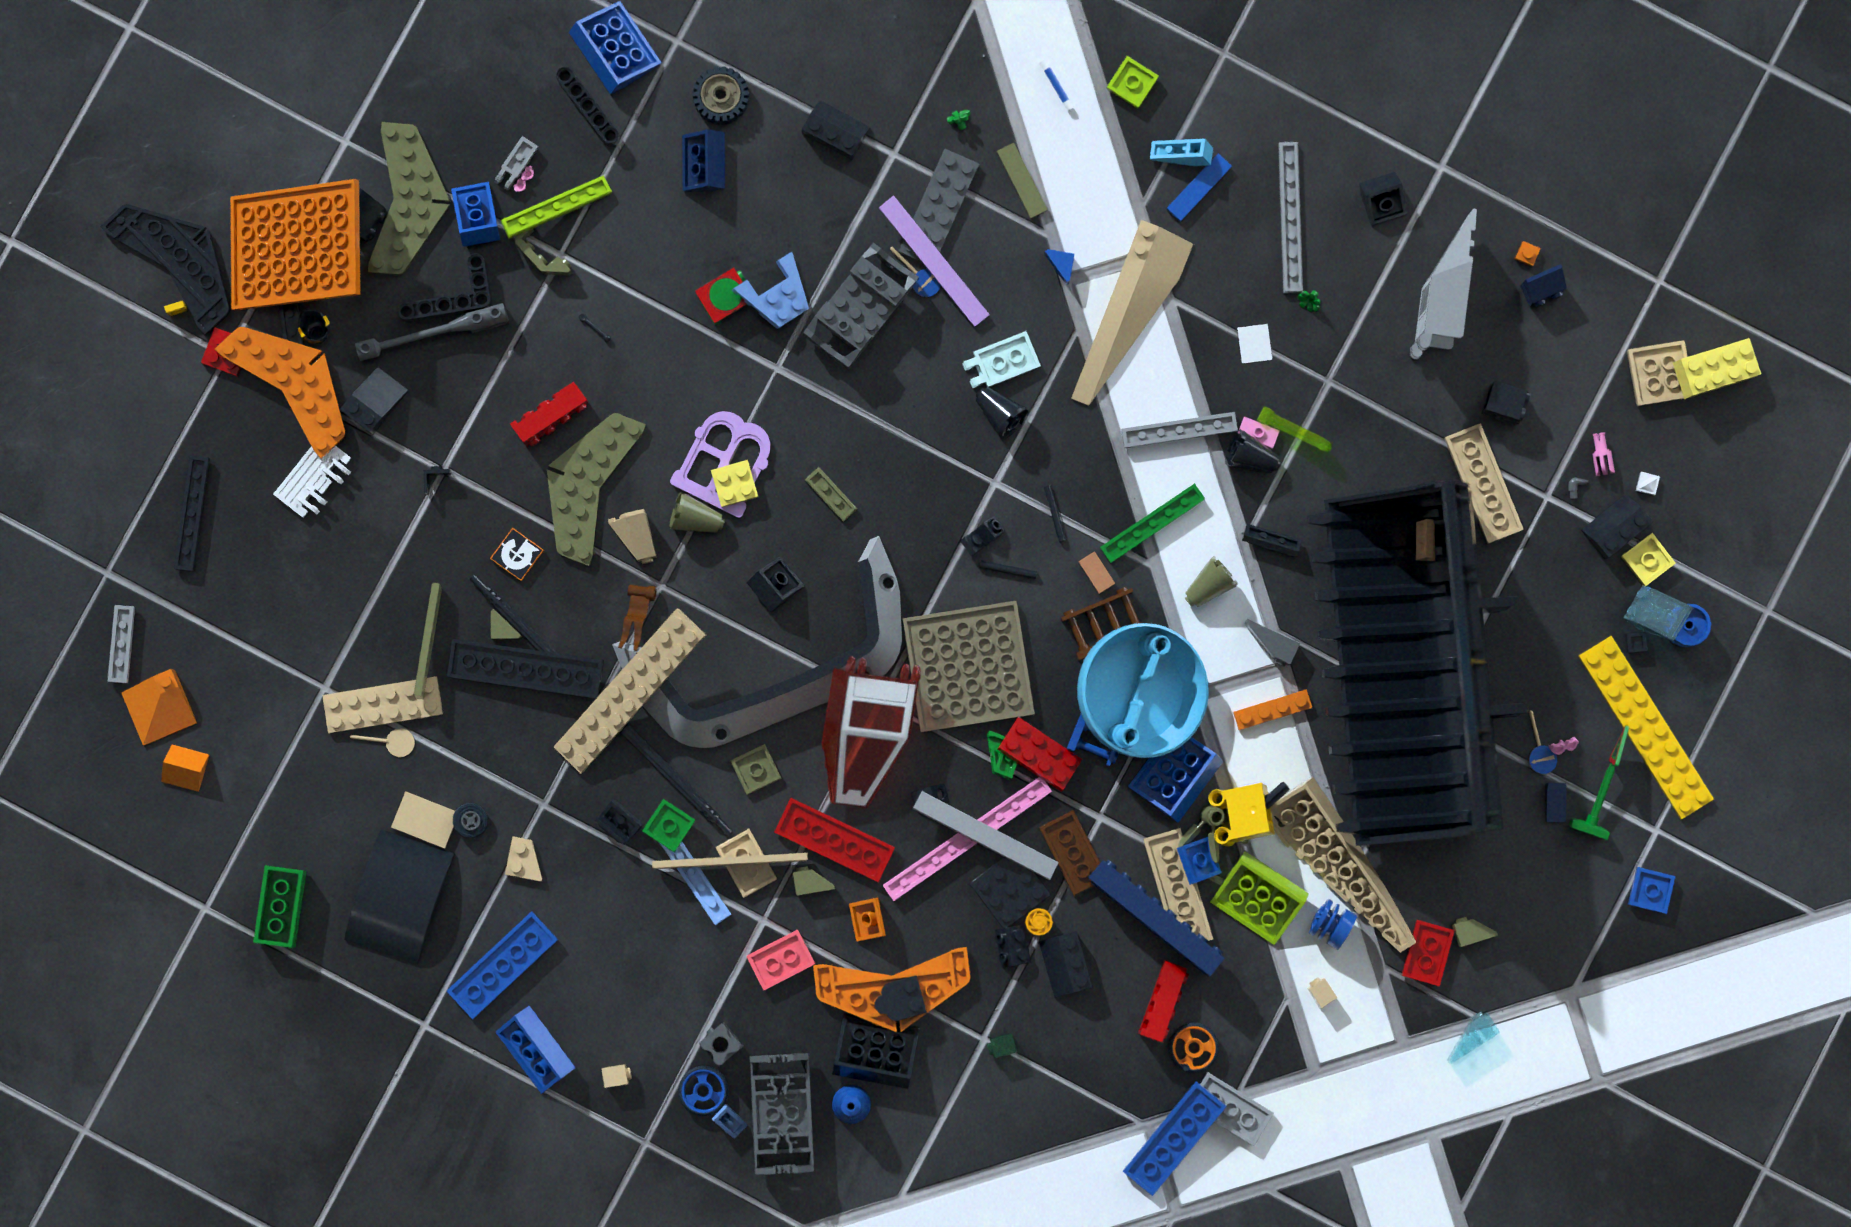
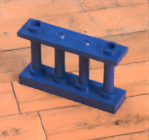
M1080 714L1067 749L1074 752L1075 748H1082L1108 759L1106 766H1110L1111 763L1115 764L1119 753L1113 750L1109 752L1080 738L1082 731H1090L1082 714Z

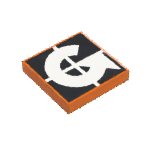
M512 528L490 559L522 581L544 550Z

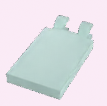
M1026 331L974 351V358L963 362L965 371L974 367L978 371L979 376L972 378L970 381L972 388L986 383L987 387H991L1041 366Z

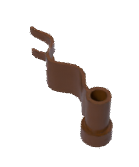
M629 584L628 596H631L628 613L624 618L622 637L618 648L622 649L626 643L632 622H634L633 651H637L641 641L643 622L648 613L649 601L654 602L656 598V586L648 585V587Z

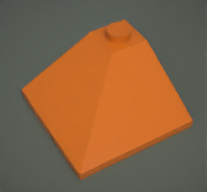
M173 669L157 674L122 692L143 746L197 724L177 673Z

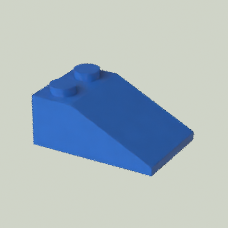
M489 182L451 189L462 246L500 240Z

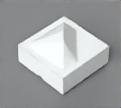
M1640 472L1636 491L1653 496L1656 495L1660 476Z

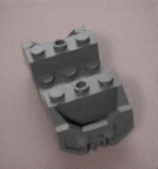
M873 242L850 270V275L828 302L826 301L803 332L804 336L817 348L822 349L829 357H833L834 361L849 370L910 290L916 285L919 277L895 261ZM875 254L883 264L900 277L902 276L906 279L905 287L900 286L866 259ZM817 322L827 328L832 335L840 338L845 345L848 344L854 351L844 357L834 350L830 344L828 345L814 334Z
M809 1053L750 1056L755 1174L814 1171ZM800 1060L806 1072L756 1075L760 1062H768L770 1064L790 1063V1061ZM809 1152L805 1164L798 1166L783 1164L765 1167L760 1154Z

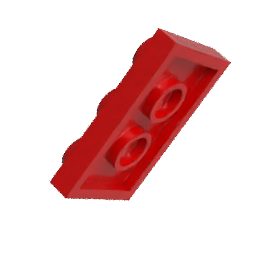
M1416 920L1412 934L1416 943L1408 949L1401 976L1440 986L1455 930Z

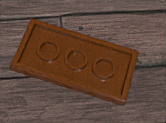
M1074 810L1039 827L1055 860L1058 862V866L1073 896L1093 887L1094 885L1087 879L1100 864V861Z

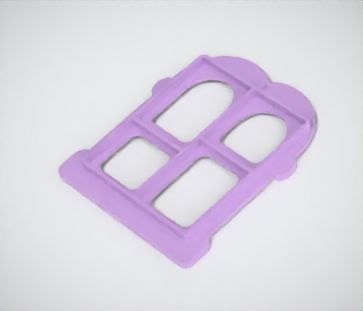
M717 412L708 417L702 427L696 429V439L681 469L674 472L670 483L740 518L746 510L745 501L721 508L718 494L715 492L716 487L713 477L709 485L703 487L689 480L687 474L699 451L703 450L719 458L720 464L718 468L729 465V461L740 441L750 438L758 442L760 446L759 456L751 470L755 483L761 470H765L768 466L767 458L770 453V440L767 433L760 426L753 423H744L738 415L731 412ZM716 425H726L732 432V439L726 451H721L705 442L709 431Z

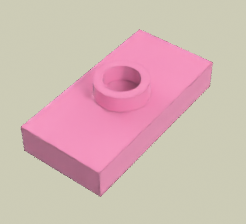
M1247 417L1243 418L1239 430L1247 432L1271 449H1273L1280 431Z

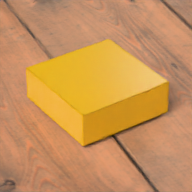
M183 301L164 306L169 316L188 310L186 303Z

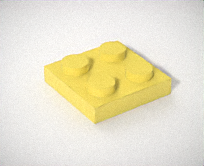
M748 460L711 470L721 508L758 497Z
M1653 533L1621 556L1644 587L1676 564Z

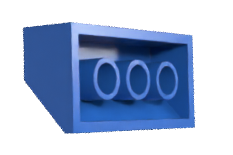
M530 1006L516 1014L496 1031V1034L541 1094L575 1069L571 1060L566 1056Z

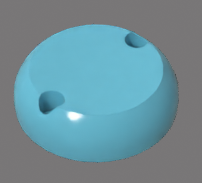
M1148 623L1126 625L1102 637L1085 657L1080 669L1077 685L1079 708L1092 734L1109 749L1137 758L1165 755L1186 743L1196 732L1203 720L1209 695L1206 670L1194 647L1177 632L1164 626Z

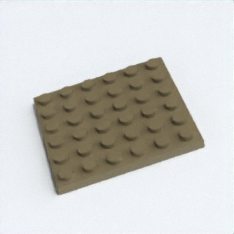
M1017 601L903 618L913 685H916L915 700L921 732L1035 715Z

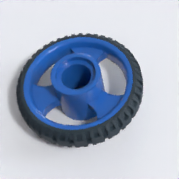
M697 1066L687 1071L682 1077L678 1088L679 1099L683 1107L697 1116H710L717 1113L725 1105L729 1093L728 1083L723 1074L710 1066ZM709 1073L719 1080L722 1087L721 1092H715L711 1083L707 1082ZM695 1075L698 1078V1083L693 1089V1094L685 1095L686 1084ZM702 1085L709 1089L708 1095L704 1097L698 1093V1088ZM712 1099L715 1102V1106L710 1109L702 1110L694 1107L697 1100L706 1101Z

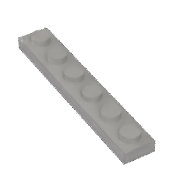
M1235 412L1121 429L1124 448L1238 431Z

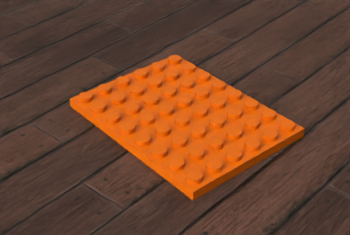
M350 179L230 197L232 310L360 295L359 180Z

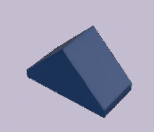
M1047 249L1044 255L1065 285L1069 284L1074 254Z

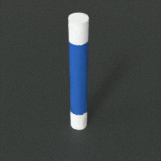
M1046 59L1042 60L1039 64L1068 112L1074 109V106Z

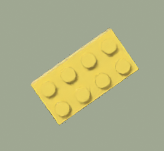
M1750 338L1692 355L1673 363L1684 399L1761 375Z

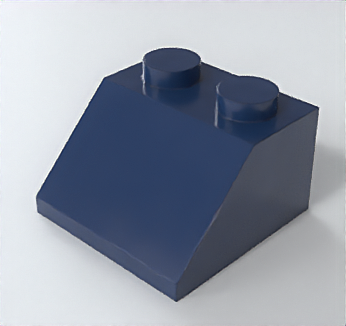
M1561 264L1526 279L1520 285L1529 307L1534 304L1538 307L1546 303L1545 299L1550 297L1553 299L1561 297L1567 289Z

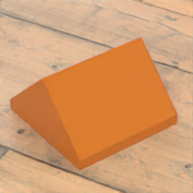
M171 745L163 761L161 782L199 792L209 754Z
M878 897L849 904L856 942L886 936Z

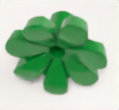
M962 110L960 113L954 111L952 112L953 116L947 117L949 124L956 123L959 130L966 128L964 121L969 119L970 110Z
M1313 290L1311 293L1307 291L1298 295V299L1301 300L1299 306L1301 308L1307 306L1308 311L1312 312L1314 310L1317 312L1321 303L1320 299L1317 298L1318 292Z

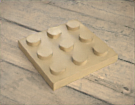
M1685 340L1627 350L1637 406L1684 399L1673 363L1687 357Z

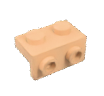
M1433 519L1416 522V560H1435V523Z

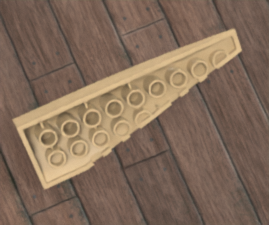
M1141 220L1071 399L1088 406L1091 404L1170 291L1179 281L1193 243L1159 226Z
M1313 777L1285 794L1271 806L1274 831L1284 845L1287 847L1291 846L1299 859H1303L1314 873L1317 872L1329 887L1344 901H1348L1354 907V910L1359 915L1362 914L1373 928L1376 927L1382 933V936L1399 952L1416 943L1377 872L1361 847L1356 846L1354 836L1348 833L1336 832V824L1344 821ZM1274 816L1279 818L1285 826L1280 827Z

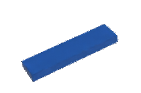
M1217 154L1212 159L1211 165H1207L1167 207V210L1181 222L1232 168V165L1220 154Z

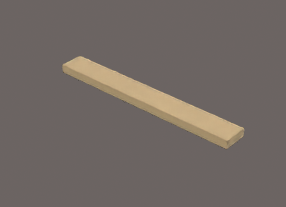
M808 853L652 861V867L654 869L799 862L807 861Z

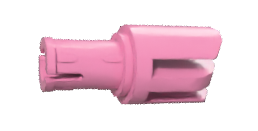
M1605 432L1593 434L1596 451L1592 455L1596 476H1600L1598 457H1600L1603 475H1608L1606 456L1608 457L1610 473L1614 474L1612 452L1607 449Z

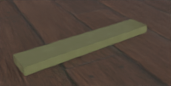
M433 583L431 587L414 689L415 697L423 700L442 587L439 583Z

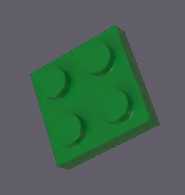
M663 799L642 831L675 853L696 820Z

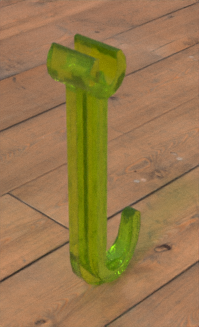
M1264 406L1257 418L1259 423L1267 426L1271 425L1325 452H1330L1332 449L1331 443L1325 438L1276 415L1268 407Z

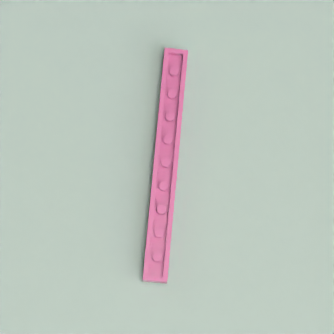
M1038 777L980 817L978 821L997 830L1051 793L1052 790L1043 779ZM957 833L886 882L883 887L892 900L895 901L976 845L977 842Z

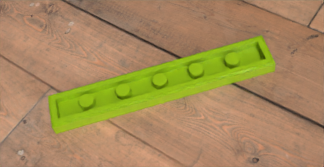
M603 175L502 219L501 224L510 239L612 194V191Z

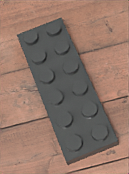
M944 149L913 218L939 252H941L979 167V163L947 149ZM903 240L898 253L922 263L905 240Z

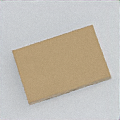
M405 791L391 827L446 848L454 829L452 822L455 811Z
M750 829L715 847L720 857L764 855ZM769 863L725 865L743 898L777 880Z

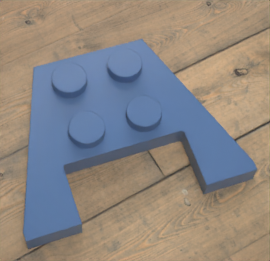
M792 252L776 262L786 279L765 293L758 296L748 280L732 289L734 294L741 296L745 303L753 306L763 318L777 329L809 309Z

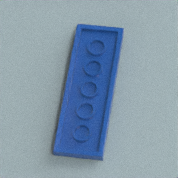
M531 911L458 979L447 992L474 1019L559 939Z
M1196 1081L1123 1169V1172L1153 1196L1227 1106Z

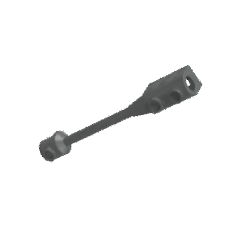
M501 303L468 312L446 325L383 342H378L372 338L355 343L359 360L364 361L379 357L381 350L449 331L471 330L472 333L509 324L505 305Z

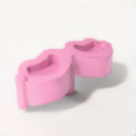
M532 166L526 167L521 175V179L517 180V184L514 185L515 192L525 190V180L533 178Z
M1572 737L1565 742L1560 740L1557 744L1548 745V748L1554 754L1560 755L1565 749L1573 751L1579 741Z

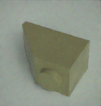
M808 866L796 868L797 872H793L797 896L835 889L832 883L812 869L808 870Z
M1467 917L1456 919V923L1452 924L1458 947L1498 936L1497 932L1474 919L1467 920Z

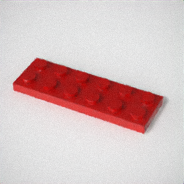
M790 798L774 833L877 882H879L895 847L793 798Z

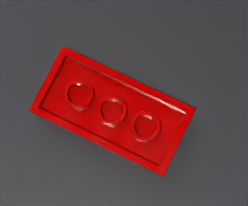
M1019 717L1015 720L997 749L1061 792L1082 761L1080 757Z

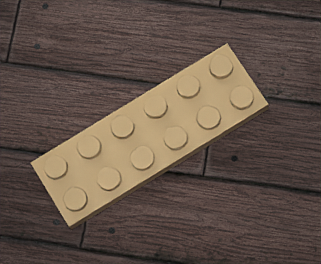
M1481 423L1445 437V442L1461 481L1469 483L1468 490L1472 492L1473 510L1487 544L1524 530Z
M437 676L427 678L424 700L417 699L414 695L416 680L322 695L328 733L443 715Z
M1178 828L1144 838L1143 841L1160 899L1163 903V909L1166 911L1170 909L1177 914L1178 917L1176 919L1181 923L1185 921L1193 927L1191 931L1194 934L1198 935L1200 933L1208 941L1213 940L1197 883L1189 885L1177 851L1178 844L1183 837L1181 829Z

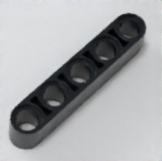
M568 67L559 68L556 78L560 86L604 144L608 147L617 146L620 141L617 129L573 71ZM563 74H570L569 80H561ZM576 88L582 90L578 96L572 95V91ZM591 103L593 108L590 111H585L583 109L585 104ZM602 118L605 121L603 125L597 126L594 124L595 120ZM609 133H614L616 135L615 139L612 141H608L606 139V136Z

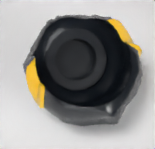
M305 308L298 320V331L301 337L311 344L325 342L331 327L327 316L317 310Z

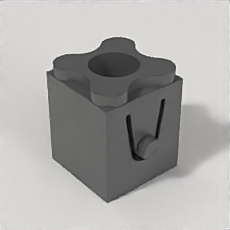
M724 1022L715 1030L711 1027L706 1032L708 1036L699 1042L704 1050H709L713 1054V1061L718 1067L744 1046ZM722 1037L727 1040L728 1048L724 1052L715 1050L714 1041L717 1038Z

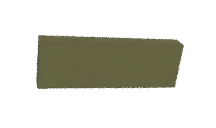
M819 467L805 479L809 486L843 522L857 510L855 505Z

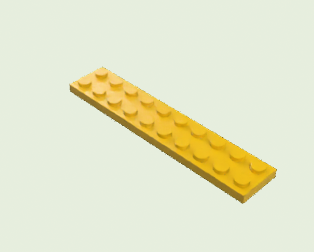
M1613 637L1606 638L1578 656L1623 729L1625 725L1629 726L1627 733L1629 739L1680 820L1714 800Z

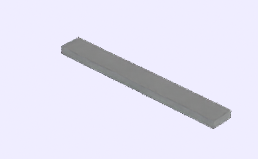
M1279 142L1283 294L1302 293L1298 142Z
M921 791L913 807L917 812L1047 880L1051 879L1057 867V861Z

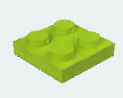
M1126 56L1106 89L1138 109L1159 76Z

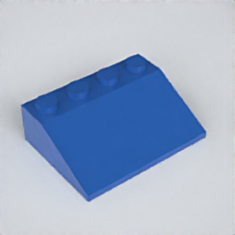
M620 1L576 21L569 31V34L610 94L625 88L661 64V61Z
M1191 737L1181 747L1170 753L1150 757L1128 787L1179 823L1224 761L1215 752Z

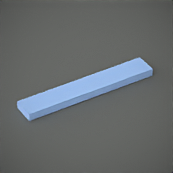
M681 842L675 853L661 844L671 860L694 859L683 842ZM700 867L677 868L715 925L732 915Z

